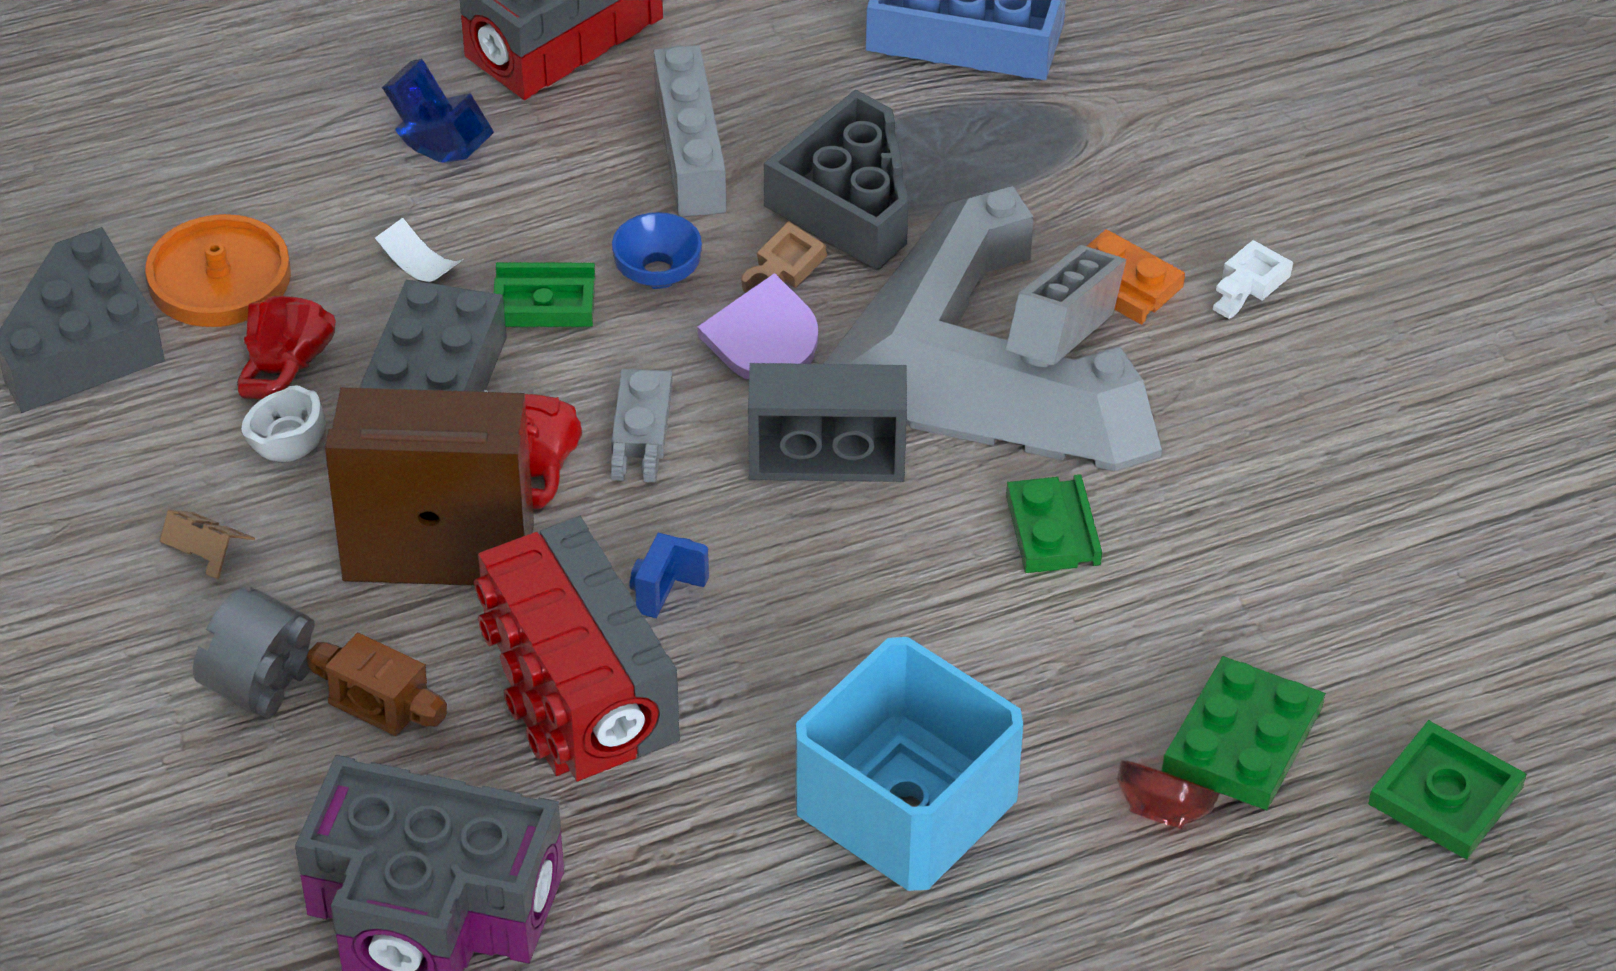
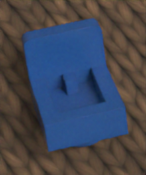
M658 532L645 559L638 558L630 576L629 586L631 590H635L636 606L640 613L657 619L675 580L705 587L709 579L708 547L687 538H678Z

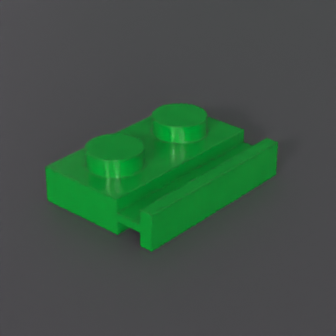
M496 262V278L494 280L493 293L503 295L506 327H593L595 263Z
M1081 474L1074 475L1073 480L1059 481V477L1007 482L1006 498L1025 573L1077 568L1079 562L1092 561L1093 566L1101 565L1102 549Z

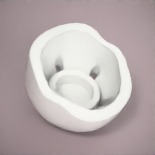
M296 385L272 393L257 402L246 414L241 429L247 443L262 457L271 461L290 462L305 457L318 446L324 435L326 422L317 393Z

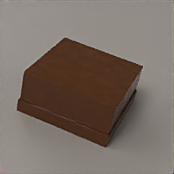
M340 387L332 429H328L325 453L343 581L474 585V579L480 577L478 553L533 533L534 513L525 393Z

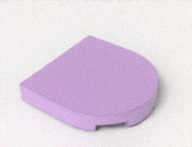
M775 273L697 326L698 337L734 373L748 380L750 363L811 364L818 344V324L813 312Z

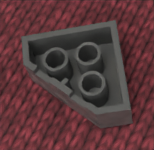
M855 89L764 162V207L876 270L907 245L909 200L907 189L904 186L903 166L899 143L895 134L893 109Z
M103 227L55 243L0 328V366L4 382L21 413L165 362L157 318Z

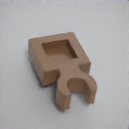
M788 221L757 252L759 266L751 267L743 274L741 278L743 292L747 293L774 273L783 282H787L794 288H797L827 257L826 245Z

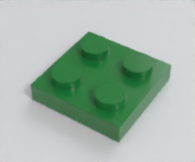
M1428 720L1372 788L1368 804L1467 860L1523 789L1527 773Z

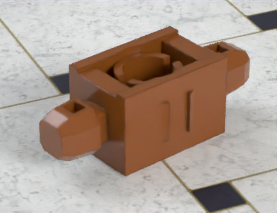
M357 632L343 648L327 642H317L307 654V664L310 670L323 679L328 680V704L394 736H397L410 721L423 726L437 727L446 717V701L442 696L427 688L426 664Z

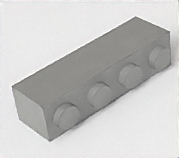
M700 45L653 49L655 95L678 216L688 217L726 213L725 165Z
M1079 245L1019 292L1006 350L1021 355L1020 359L1027 364L1038 367L1054 366L1113 315L1127 259L1083 245Z

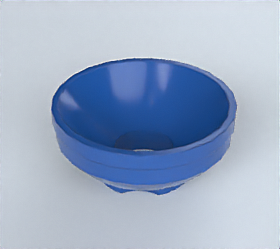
M656 212L638 215L623 223L614 234L612 250L614 262L624 276L636 283L651 286L653 289H663L685 279L694 272L701 258L702 242L698 229L688 220L674 214ZM660 261L669 264L671 268L667 271L652 272L647 271L645 266L649 263Z

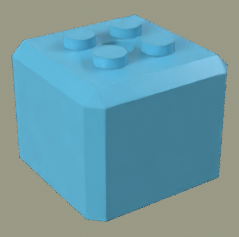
M887 638L796 722L795 800L797 816L907 891L928 890L1017 802L1023 735L1021 708L911 638ZM913 796L921 803L916 807H912L898 797Z

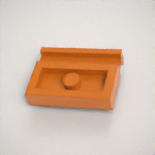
M1107 229L1086 246L1127 259L1114 310L1141 325L1146 321V315L1151 311L1155 313L1184 287L1185 272Z

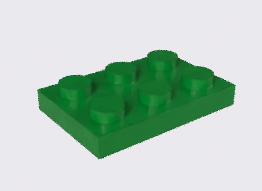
M1222 656L1164 754L1161 771L1268 810L1322 710L1326 693L1252 667L1247 663Z

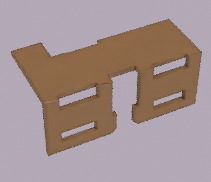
M168 510L159 542L191 555L194 553L209 560L205 574L219 579L230 538L255 540V537L228 526H220L219 522L195 512ZM194 523H203V528L194 526Z

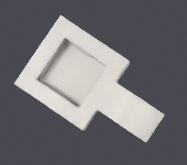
M1252 240L1224 264L1222 280L1216 287V291L1223 294V297L1213 305V310L1230 319L1239 312L1250 294L1260 300H1264L1290 278L1293 262Z

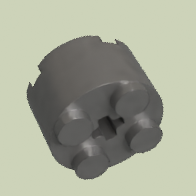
M242 587L234 591L211 618L206 630L215 635L208 651L198 646L193 665L194 679L209 690L255 714L269 719L278 711L284 698V689L293 679L299 682L302 681L310 672L307 664V654L315 621L308 615L252 587L248 591Z

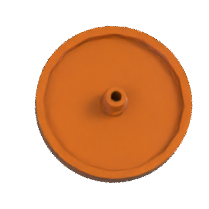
M232 214L199 217L174 227L154 244L149 252L145 266L149 293L156 306L163 313L177 321L201 327H222L247 321L249 303L264 301L272 296H283L291 277L288 249L278 232L259 220Z

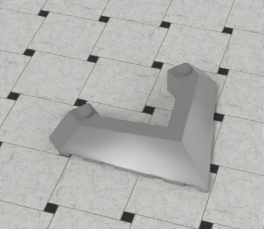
M1013 186L946 204L824 362V364L907 365L906 424L910 425L912 429L994 446L996 439L1025 445L1024 452L1063 461L1066 454L1095 460V467L1111 471H1118L1160 458L1162 454L1143 379L1121 346L1075 360L1063 357L1054 366L1038 367L1023 362L1020 359L1021 355L1007 351L1008 340L957 326L969 305V297L976 284L980 285L986 272L1031 260L1034 217Z

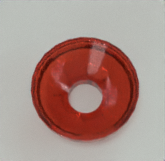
M1121 759L1118 767L1119 771L1116 779L1123 796L1130 805L1129 811L1179 829H1183L1185 824L1194 822L1212 812L1215 802L1218 801L1220 795L1215 790L1128 760Z

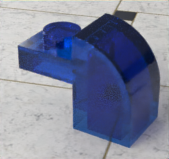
M423 59L410 61L382 87L403 121L395 128L398 135L415 152L435 161L447 163L467 159L494 133L471 93L446 98Z

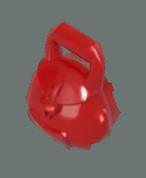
M272 296L264 301L249 303L247 333L244 337V343L249 351V361L244 366L237 381L239 395L244 399H263L272 393L286 389L294 380L298 371L309 367V362L319 355L333 339L336 324L334 315L324 310L318 303L298 297ZM262 371L280 374L276 380L254 379Z
M525 394L531 477H543L545 482L544 490L532 488L533 509H541L553 500L560 482V470L569 454L579 445L578 442L582 436L581 422L576 416L575 407L559 400V397Z

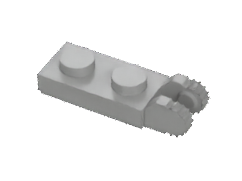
M621 370L611 440L612 480L624 481L628 466L627 457L643 458L642 475L644 482H656L659 459L664 457L673 387L672 371Z

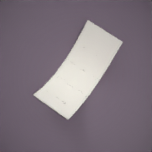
M404 218L375 237L390 258L403 271L417 280L425 282L435 281L462 261L444 259L432 251L416 235Z

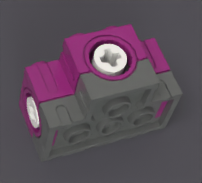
M335 755L295 844L307 915L326 920L328 917L333 918L342 971H463L464 968L468 967L473 952L491 956L494 954L510 957V960L530 964L564 874L559 801L540 797L538 799L522 796L521 793L482 786L481 788L466 785L464 781L431 774L426 776L414 774L407 769L373 762L366 764L357 762L354 758Z

